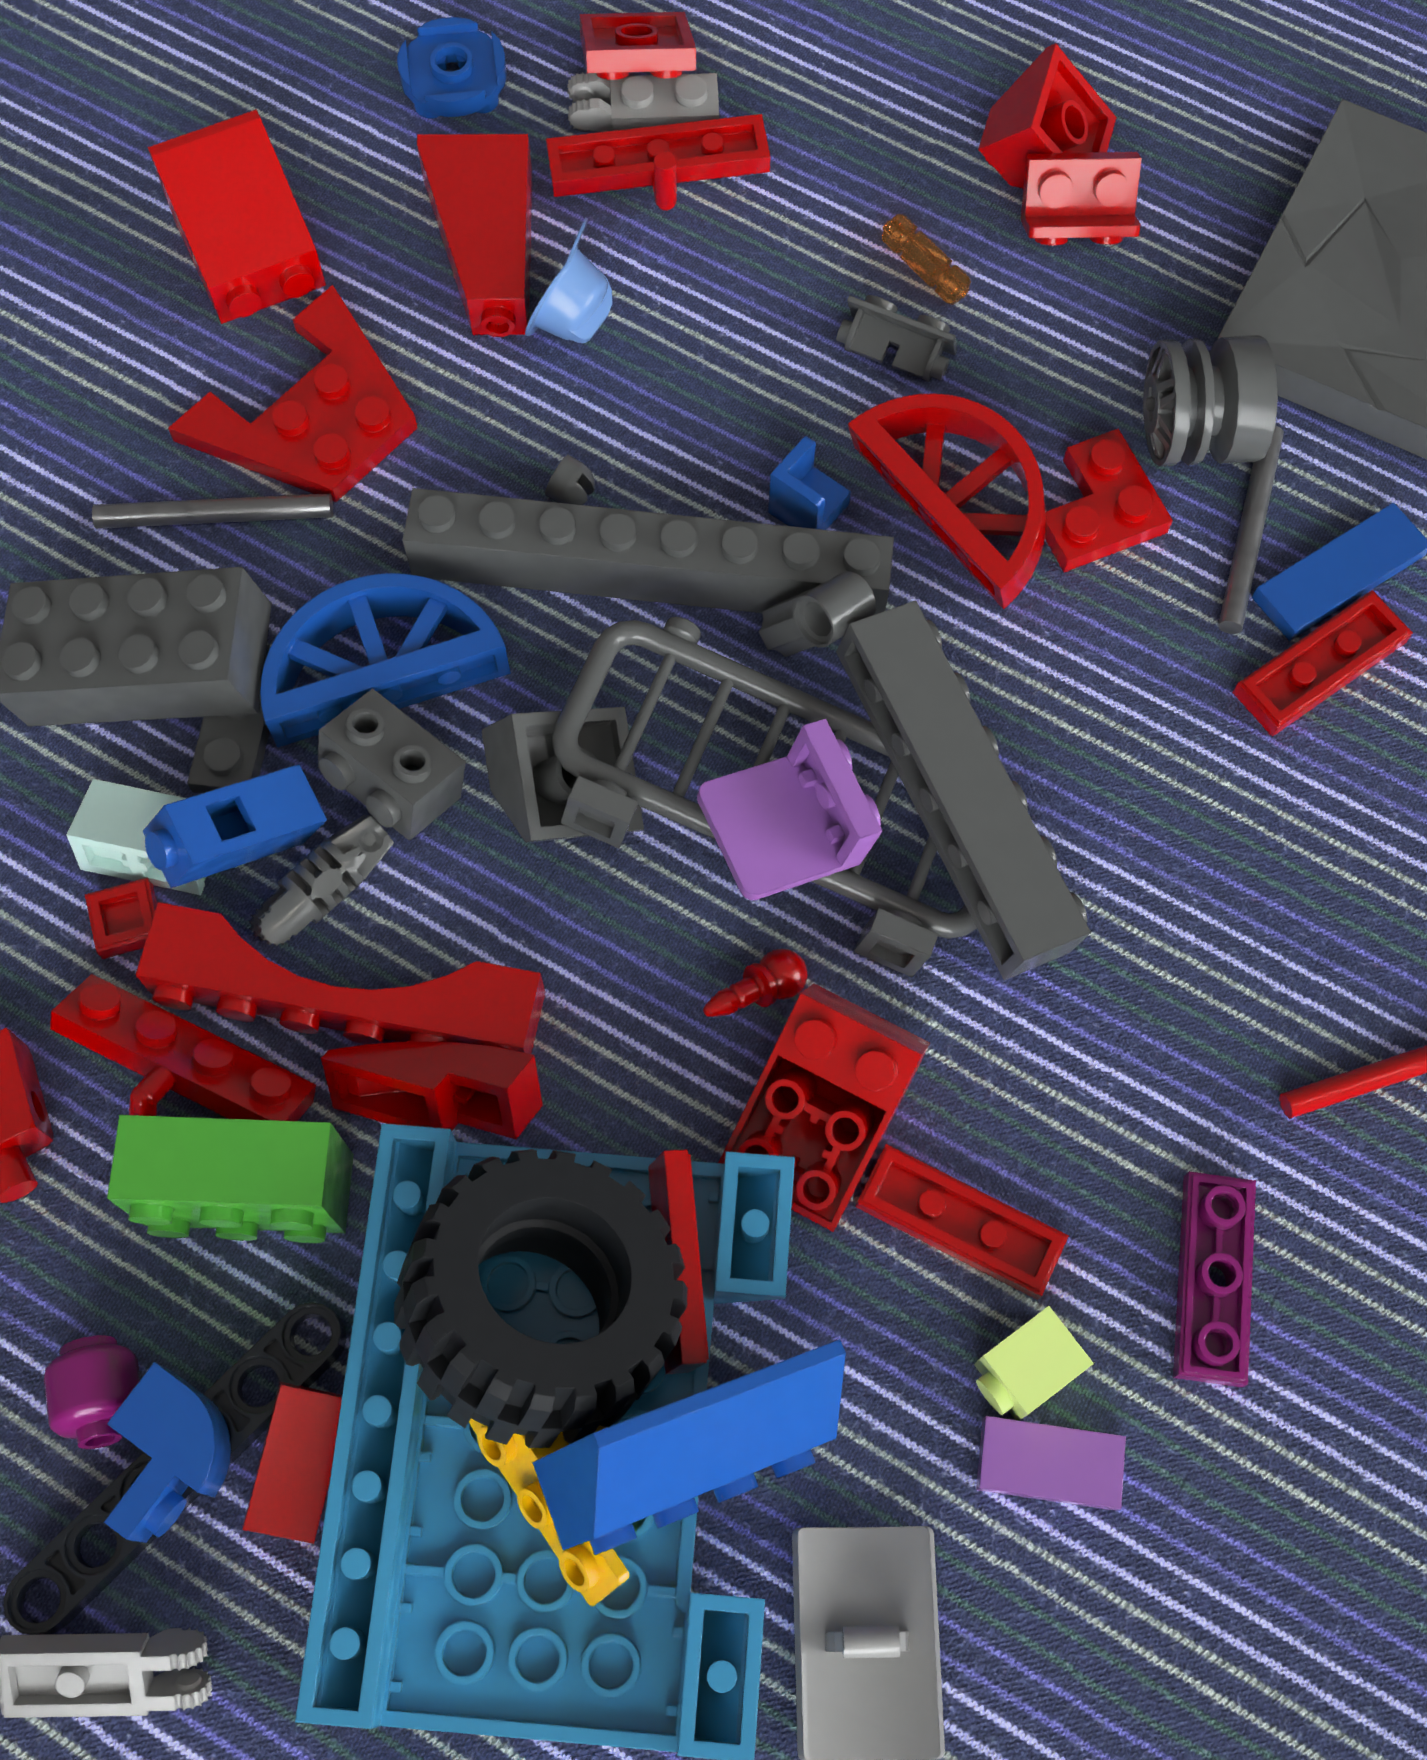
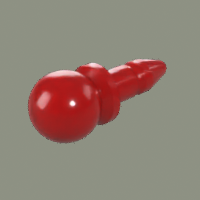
M772 950L764 955L759 963L747 966L744 969L742 980L730 985L729 988L718 991L706 1003L703 1013L708 1017L725 1016L736 1012L738 1008L742 1009L754 1002L761 1007H768L774 1004L776 999L785 1000L793 998L803 990L807 982L808 972L806 964L802 957L792 950Z

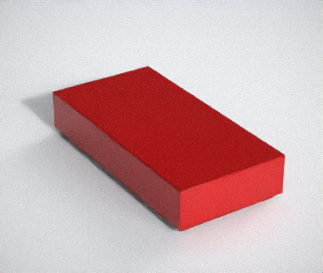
M280 1382L247 1506L243 1530L314 1544L330 1483L342 1401L341 1394Z

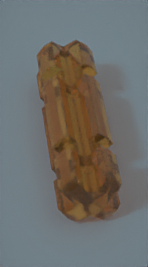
M897 214L891 220H888L883 226L882 241L895 253L902 251L903 253L900 258L930 287H934L936 284L938 287L935 289V292L947 304L954 305L968 294L971 278L959 266L953 265L951 268L949 265L952 263V260L922 231H918L916 234L915 230L918 227L904 214Z

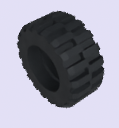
M534 1149L511 1151L505 1165L502 1164L499 1157L492 1156L474 1164L468 1177L466 1175L454 1177L442 1188L436 1204L429 1205L409 1248L397 1281L400 1290L394 1302V1320L399 1328L405 1329L399 1342V1347L407 1365L414 1366L420 1363L423 1367L417 1382L418 1386L430 1401L442 1395L452 1404L447 1414L450 1419L466 1428L470 1419L486 1425L488 1429L485 1438L507 1445L513 1434L525 1435V1445L528 1448H550L560 1432H562L564 1440L571 1444L594 1433L599 1425L610 1427L626 1414L635 1400L641 1397L665 1364L664 1361L676 1346L682 1331L679 1318L687 1308L688 1288L683 1281L677 1280L685 1269L680 1248L676 1243L667 1245L665 1241L666 1236L671 1230L670 1226L658 1209L650 1213L645 1208L642 1201L646 1195L631 1181L622 1186L609 1177L613 1169L594 1160L590 1167L575 1163L576 1154L553 1150L548 1159L538 1158L537 1150ZM517 1251L538 1253L559 1261L571 1269L590 1291L598 1312L599 1334L576 1343L555 1344L536 1340L520 1333L507 1324L489 1303L480 1282L479 1264L496 1255Z

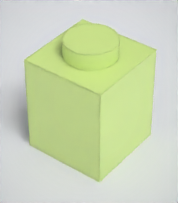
M1048 1306L983 1355L974 1365L982 1375L976 1380L977 1386L989 1404L1000 1415L1009 1411L1014 1419L1019 1421L1094 1363L1051 1307Z

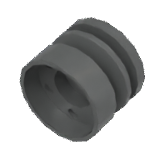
M1260 335L1220 337L1214 342L1210 354L1204 341L1198 338H1189L1182 345L1175 339L1159 340L1153 345L1144 381L1143 416L1148 450L1152 461L1159 467L1174 466L1180 460L1187 465H1197L1204 460L1208 448L1212 458L1219 464L1258 462L1265 457L1273 438L1278 403L1277 372L1273 352L1266 338Z

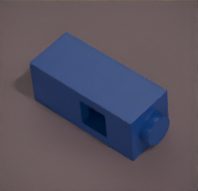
M300 764L164 805L145 827L143 833L145 835L146 852L151 863L158 870H162L170 888H174L302 845L327 821V818Z

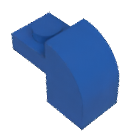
M154 1362L107 1423L152 1458L104 1521L105 1524L126 1540L147 1543L153 1534L156 1537L162 1536L175 1523L186 1506L187 1500L182 1497V1494L188 1486L197 1493L215 1497L226 1478L231 1457L229 1430L217 1406L175 1372Z

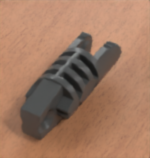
M363 815L328 839H325L277 882L280 888L261 904L262 907L260 909H256L255 914H251L252 920L249 921L251 923L249 929L253 931V936H258L261 941L266 940V943L269 945L272 943L275 946H278L280 943L284 945L285 941H290L292 935L296 936L311 921L317 924L365 880L393 846L394 842L388 833L372 816Z

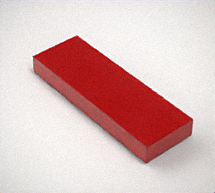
M1371 590L1238 682L1232 693L1273 737L1400 648L1409 640L1413 632Z
M888 1144L885 1145L855 1206L1036 1300L1042 1297L1069 1235Z
M664 1150L648 1166L652 1212L656 1209L661 1212L671 1228L665 1241L667 1245L676 1243L680 1248L685 1269L677 1280L683 1281L688 1288L687 1308L679 1318L682 1331L676 1346L664 1361L665 1374L690 1373L706 1364L707 1360H709L691 1155L688 1154V1150Z

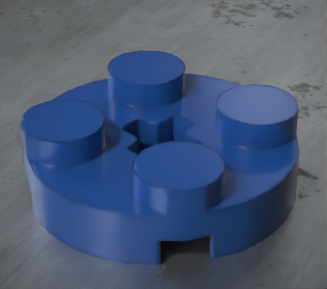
M461 17L435 19L417 28L418 37L411 41L408 47L405 40L399 48L397 65L401 86L405 95L414 103L415 111L420 116L432 119L439 116L459 117L475 112L488 113L499 104V93L505 86L507 77L504 48L499 38L492 31V39L487 34L480 32L477 22ZM455 62L458 64L459 70L445 71L448 63Z

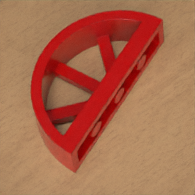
M935 393L915 394L886 401L872 407L849 422L848 428L855 449L992 598L1005 609L1024 589L1033 575L1042 553L1046 533V512L1041 473L1032 450L1017 429L1004 417L978 402L963 397ZM926 433L922 469L895 441L896 439L908 435ZM945 433L965 436L995 451L946 493L940 489ZM1009 466H1011L1020 479L1029 502L1027 515L962 513L959 509ZM984 535L1022 537L1007 561Z

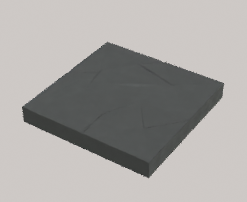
M1342 99L1217 340L1220 337L1260 335L1266 338L1274 356L1278 396L1427 459V133Z

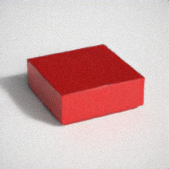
M148 877L85 894L96 953L102 959L144 948L157 907L154 886Z

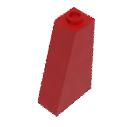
M417 134V148L424 184L472 334L490 335L493 337L525 335L529 322L532 215V164L528 134Z

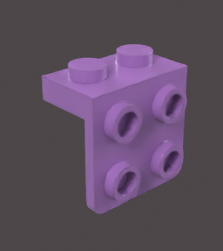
M826 719L803 725L786 757L704 782L697 793L698 804L741 894L749 900H758L860 865L882 833L878 808L869 795H864L852 771V759L849 750L842 740L836 739Z

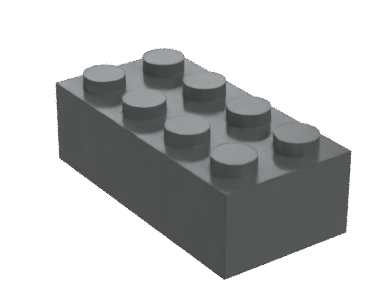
M243 567L10 583L0 639V703L27 726L258 714L261 676L265 662L272 603Z

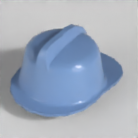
M585 217L565 265L549 285L534 310L525 330L526 336L530 337L539 328L565 340L586 343L591 340L607 318L612 306V289L608 279L577 247L588 218Z

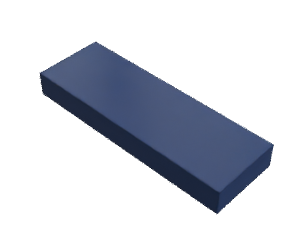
M1392 503L1258 586L1252 599L1288 641H1291L1423 558L1427 554V539L1397 505Z

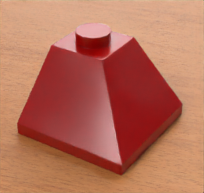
M1057 43L1048 46L991 107L978 150L1010 186L1023 189L1026 153L1107 152L1117 117Z

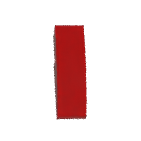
M406 1041L331 1049L321 1057L333 1108L386 1124L445 1128L453 1131L460 1123L517 1139L543 1106L535 1055L495 1046L459 1042Z

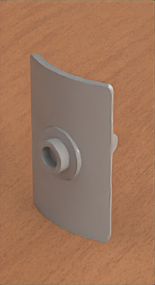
M929 1526L795 1528L792 1533L797 1751L799 1759H941L945 1754L933 1529Z

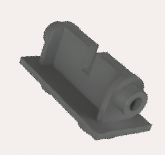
M849 295L847 302L851 315L855 318L853 322L844 319L836 337V341L845 344L844 349L846 351L882 364L888 348L892 344L899 347L892 363V368L930 382L932 377L942 381L950 362L949 358L942 356L943 351L952 355L957 353L956 335L949 333L950 327L946 323L927 315H919L917 321L896 313L898 310L896 305L878 296L867 295L865 301Z

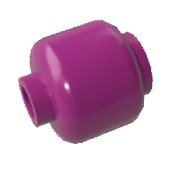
M107 1335L83 1337L62 1346L59 1350V1356L48 1364L44 1374V1388L50 1429L60 1437L77 1439L78 1447L82 1449L106 1447L120 1441L122 1435L107 1423L141 1380L136 1354L128 1347L117 1345V1340Z

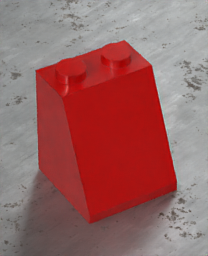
M257 109L147 147L176 226L221 324L240 317H248L261 309L291 298L302 297L310 291L326 286L317 250Z

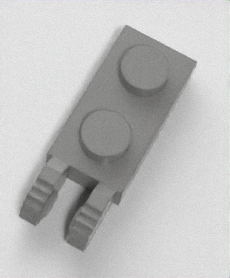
M582 72V74L576 73L575 76H571V80H568L569 99H573L572 106H569L568 121H570V125H573L574 129L577 128L579 131H615L719 119L717 73L682 74L676 78L632 75L623 79L607 80L598 77L596 73L584 74Z
M167 1628L150 1638L149 1633L2 1635L0 1638L1 1713L4 1715V1718L148 1716L149 1711H176L178 1708H182L183 1711L187 1708L194 1709L196 1706H202V1703L208 1701V1697L212 1696L211 1675L208 1676V1671L204 1672L203 1668L195 1669V1667L189 1669L192 1666H197L199 1662H203V1658L207 1656V1638L204 1636V1632H199L198 1629L191 1630V1628L187 1630ZM153 1671H165L155 1677Z

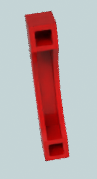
M161 902L157 904L135 974L153 995V1001L173 1009L190 1010L192 1004L197 1003L216 1007L215 1011L218 1014L242 1022H253L256 1015L280 1019L279 1024L296 1032L316 1034L319 1027L344 1031L343 1036L364 1045L382 1043L383 1039L399 1042H459L495 1046L528 1054L532 1053L546 993L542 976L539 972L475 961L446 976L412 986L374 990L332 986L298 976L266 959L237 934L221 913Z

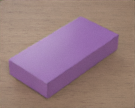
M985 1416L982 1419L976 1490L1115 1511L1121 1510L1126 1436Z

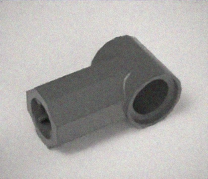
M851 571L842 572L813 589L766 608L762 611L763 623L758 632L767 650L778 651L784 657L812 647H827L844 636L850 623L874 615L876 600L872 589L860 575Z

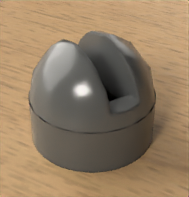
M568 454L562 459L551 476L545 490V495L557 503L583 505L588 501L587 495L592 494L595 490L593 474L584 463Z

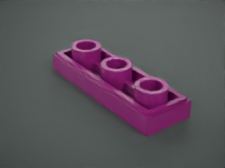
M1190 1171L1183 1178L1173 1378L1241 1388L1248 1385L1256 1180ZM1210 1266L1216 1267L1223 1272L1226 1280L1224 1287L1217 1286L1211 1281L1209 1277Z

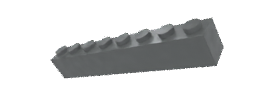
M412 488L402 541L411 574L430 579L762 613V611L774 604L813 589L842 572L851 571L860 575L872 589L876 600L875 614L886 610L890 588L894 537Z

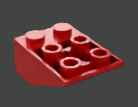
M815 983L800 993L718 1163L725 1164L726 1152L795 1157L791 1210L834 1232L895 1115L930 1042Z

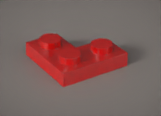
M1119 428L1067 447L1063 461L1084 497L1046 511L1045 540L1063 572L1168 533L1173 520Z

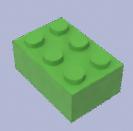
M119 1115L107 1199L129 1214V1221L148 1226L147 1234L152 1236L189 1237L190 1228L216 1229L215 1236L218 1238L251 1241L257 1239L258 1230L284 1231V1239L292 1242L322 1243L325 1242L326 1233L346 1234L354 1154L330 1122Z

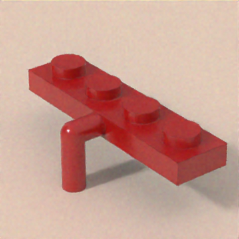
M762 114L546 138L554 197L653 186L656 205L661 210L668 211L674 208L677 202V183L770 172L771 156Z
M93 974L86 978L51 1011L50 1030L144 1076L131 1091L129 1115L156 1116L157 1104L169 1090L228 1119L298 1121L314 1102L316 1084Z

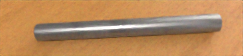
M1275 426L1272 442L1265 457L1258 462H1253L1218 624V628L1228 634H1237L1243 629L1284 431L1278 426Z
M330 493L98 504L92 507V519L96 529L333 517V500Z

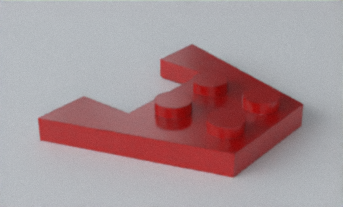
M331 285L292 319L296 332L327 355L321 362L252 423L246 421L212 392L207 393L168 427L173 441L313 494L330 493L332 500L337 502L418 428L413 411L335 287Z

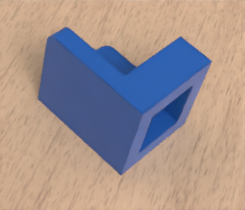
M807 436L802 438L770 474L768 513L787 526L827 530L849 505L851 491L814 467L816 442Z

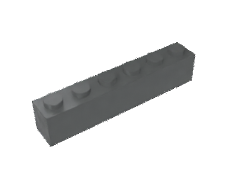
M916 600L850 623L836 653L1003 980L1005 981L1069 954L1091 934L1087 925L1085 907L1080 898L1075 893L1070 892L1057 868V857L1053 846L1047 838L1040 836L1027 812V799L1022 788L1016 781L1009 778L998 757L999 749L993 733L988 727L982 726L970 704V693L965 680L959 673L952 670L942 651L941 636L937 627L931 620L924 617Z

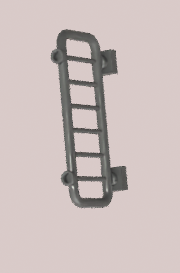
M681 617L669 618L663 629L637 620L620 621L606 628L594 642L555 723L552 736L556 758L567 772L577 778L568 797L561 823L616 848H620L637 806H641L715 839L699 804L684 798L732 687L778 707L753 767L769 762L789 713L812 723L826 719L830 728L835 733L836 739L845 742L846 738L888 757L889 755L871 721L697 645L701 637L700 629L693 622ZM636 645L659 654L664 658L614 766H611L583 752L578 744V736L618 651L625 646ZM675 662L720 681L721 684L674 790L670 792L625 771ZM890 761L875 800L880 820L898 778V773L892 761ZM930 835L907 896L860 875L867 855L858 866L811 881L876 910L875 914L862 929L854 952L909 977H913L931 957L937 937L947 939L964 937L977 929L965 904L961 910L955 913H946L918 901L937 851Z

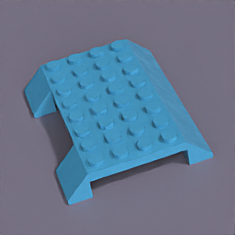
M382 1123L295 1722L365 1729L385 1726L678 1752L677 1756L716 1760H754L765 1599L691 1593L697 1513L661 1528H657L653 1515L633 1522L637 1538L613 1548L628 1570L629 1578L595 1606H590L582 1594L574 1590L564 1579L559 1567V1559L540 1530L530 1525L522 1515L518 1506L517 1495L499 1468L489 1463L483 1456L478 1446L477 1435L468 1423L466 1428H464L447 1416L452 1404L442 1395L435 1400H429L417 1384L423 1367L420 1363L414 1366L407 1365L399 1347V1342L405 1329L399 1328L394 1320V1302L400 1290L397 1281L420 1222L429 1205L436 1204L442 1188L457 1175H466L468 1177L474 1164L489 1157H499L502 1164L505 1165L511 1151L534 1149L537 1150L538 1158L548 1159L553 1150L457 1142L451 1129ZM557 1150L576 1154L575 1163L590 1167L594 1160L613 1169L609 1177L622 1186L631 1181L646 1195L642 1204L650 1213L652 1212L648 1166L656 1158ZM726 1152L725 1164L691 1161L709 1359L714 1304L785 1299L795 1157ZM517 1251L496 1255L479 1264L480 1282L489 1303L507 1324L520 1333L536 1340L555 1344L576 1343L599 1334L598 1312L590 1291L571 1269L559 1261L538 1253ZM707 1360L706 1364L690 1373L665 1374L664 1364L641 1397L635 1400L626 1414L613 1425L707 1390L709 1360ZM698 1496L694 1498L698 1507Z

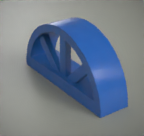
M400 573L375 574L351 579L321 592L298 609L284 624L273 641L264 663L260 689L261 707L265 723L278 748L319 735V729L372 688L398 709L511 673L506 647L498 629L483 609L472 599L457 589L430 578ZM397 616L417 617L415 624L396 656L387 659L374 619ZM439 624H443L463 635L426 647ZM357 625L370 665L361 667L322 650L320 647L340 632ZM304 666L330 676L329 678L294 688L295 682Z

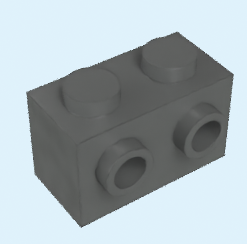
M373 688L319 729L318 768L324 778L336 789H345L363 803L370 815L379 824L388 828L393 827L409 841L461 798L466 761Z

